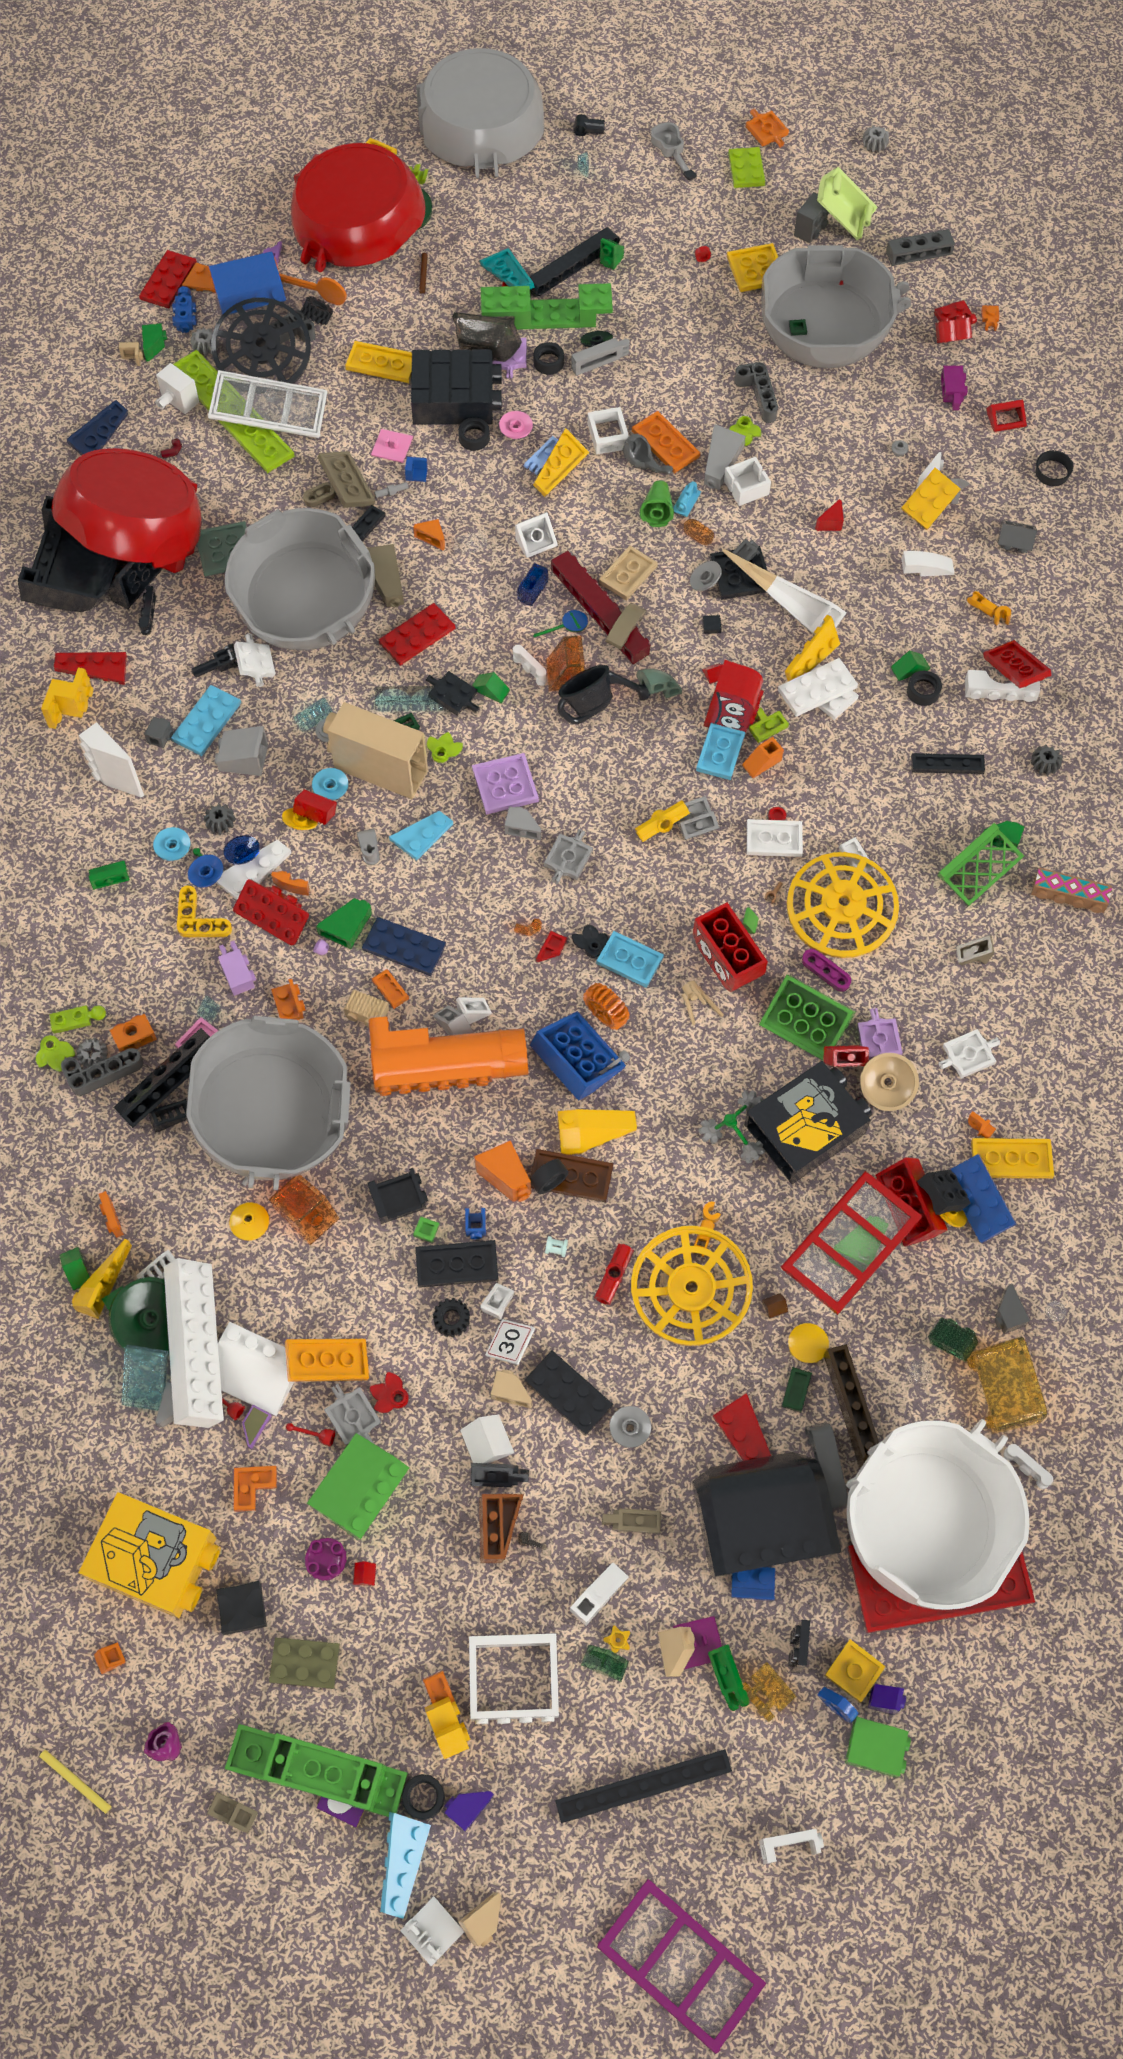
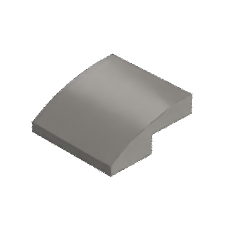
M706 796L686 802L685 805L690 813L676 822L685 840L720 828L714 812L710 809Z

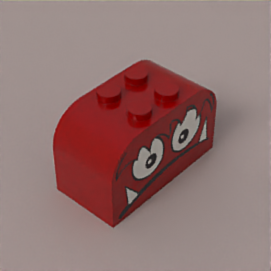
M724 660L703 726L709 728L710 724L713 723L746 733L749 724L753 725L764 693V690H761L763 684L762 675L750 667Z
M728 902L695 918L693 928L695 942L726 990L733 992L765 975L768 964L767 959Z

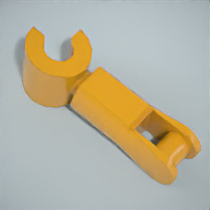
M974 591L972 593L973 596L967 598V602L970 605L980 609L990 617L994 616L993 621L996 626L999 624L1000 618H1003L1005 624L1009 625L1012 612L1009 607H998L978 591Z
M711 1201L705 1204L702 1214L704 1220L701 1222V1227L714 1230V1223L719 1221L721 1217L720 1213L709 1214V1211L714 1209L715 1202ZM697 1234L694 1246L703 1247L697 1245L698 1241L706 1243L703 1248L707 1249L711 1237Z

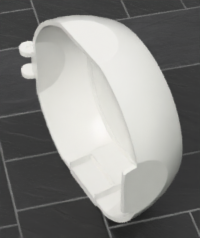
M983 1419L979 1420L970 1432L958 1424L945 1421H920L899 1427L892 1431L883 1441L868 1450L869 1457L857 1475L848 1480L846 1484L850 1489L847 1499L848 1530L861 1563L879 1584L906 1602L920 1607L941 1610L960 1609L983 1602L998 1591L1028 1541L1029 1510L1023 1486L1010 1462L998 1454V1451L1007 1442L1008 1437L1002 1435L996 1443H993L980 1433L986 1424V1421Z

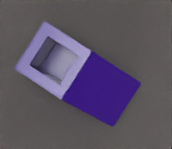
M874 1684L871 1689L868 1708L895 1715L901 1709H904L906 1703V1696L903 1695L904 1689Z

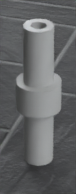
M407 482L398 485L392 484L374 493L376 498L386 495L392 496L396 492L409 489Z

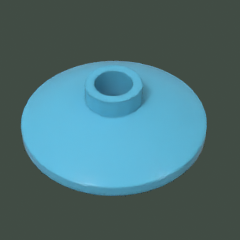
M336 768L323 769L312 780L314 793L331 800L342 797L349 785L345 773Z
M176 827L160 831L153 842L155 853L167 861H174L184 857L191 845L188 834Z

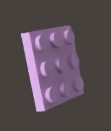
M525 753L472 765L486 815L507 810L509 806L520 807L539 802Z

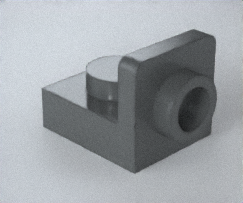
M746 538L732 552L747 561H750L756 554H760L757 550L759 546L753 540L749 542Z

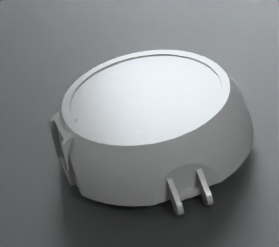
M486 48L467 49L453 53L439 61L428 73L424 82L416 86L420 135L424 137V145L433 154L449 163L463 167L475 166L476 179L479 178V169L494 168V175L498 177V164H508L526 155L537 145L544 133V111L540 87L529 69L518 59L507 53Z
M809 245L808 248H794L778 257L763 276L761 294L762 319L775 345L793 360L817 368L844 367L864 359L880 346L889 334L897 314L911 306L910 298H901L903 294L909 291L910 287L909 283L905 281L899 282L897 286H894V277L888 268L877 258L861 249L843 248V245ZM841 280L843 281L844 285H839ZM805 319L807 335L791 336L789 320Z
M297 508L283 512L277 509L245 528V535L234 546L225 571L226 593L247 628L258 638L271 645L297 651L315 650L331 644L335 645L337 641L345 637L349 632L351 634L355 633L354 628L361 621L369 607L375 584V567L370 552L351 525L346 526L340 516L334 513L312 508Z
M253 1016L252 1019L240 1020L213 1034L193 1057L188 1085L187 1122L192 1134L204 1152L223 1168L240 1176L247 1177L248 1188L253 1189L254 1179L273 1180V1190L278 1191L279 1180L295 1177L313 1169L327 1159L342 1141L349 1119L351 1082H347V1065L340 1053L324 1036L304 1024H299L298 1020Z

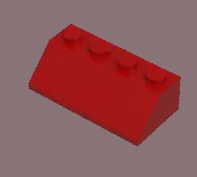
M905 1157L876 1174V1178L880 1183L922 1215L920 1221L902 1240L904 1247L932 1239L948 1230L944 1219L934 1212L930 1196L917 1182L925 1175L919 1158ZM886 1200L897 1231H899L909 1218Z

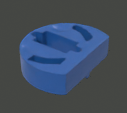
M825 1686L817 1694L822 1702L843 1720L852 1723L858 1716V1711L845 1697Z

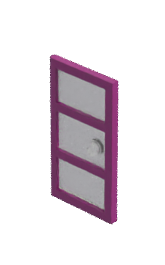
M649 1879L646 1880L604 1938L598 1942L597 1946L601 1952L715 2054L720 2051L722 2045L767 1984Z

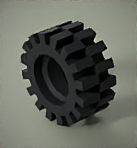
M309 296L306 298L301 312L308 319H312L311 321L327 325L333 314V309L328 304L326 305V302H322L321 299Z
M446 1298L444 1302L440 1301L439 1306L434 1308L433 1321L435 1328L438 1329L440 1334L443 1333L446 1337L448 1335L455 1337L457 1334L458 1336L462 1335L461 1332L467 1330V1326L470 1324L469 1309L460 1299L456 1301L455 1298H452V1300ZM448 1311H456L459 1314L460 1318L456 1324L449 1325L444 1321V1315Z

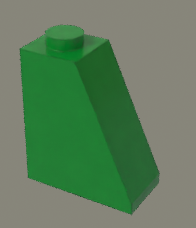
M352 899L318 923L316 926L318 935L352 949L372 915L371 905L365 900Z

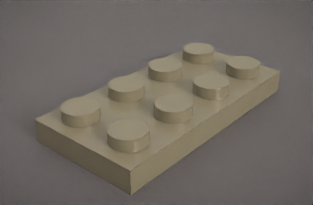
M349 451L319 453L318 460L344 508L374 506L376 500Z

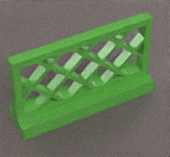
M993 823L946 865L937 876L942 881L944 880L965 904L970 906L1016 865L1024 855L999 830V827ZM999 836L1003 840V848L992 847L993 839ZM981 850H990L989 860H979V852ZM992 850L1003 851V861L992 860ZM1006 851H1013L1018 856L1014 861H1005ZM968 862L976 863V873L965 872V865ZM978 863H989V873H978ZM992 863L1002 864V872L999 874L991 873ZM953 875H962V885H954L949 879ZM965 875L975 876V886L964 885ZM978 876H989L988 884L986 886H978ZM964 888L975 889V896L971 900L964 896Z

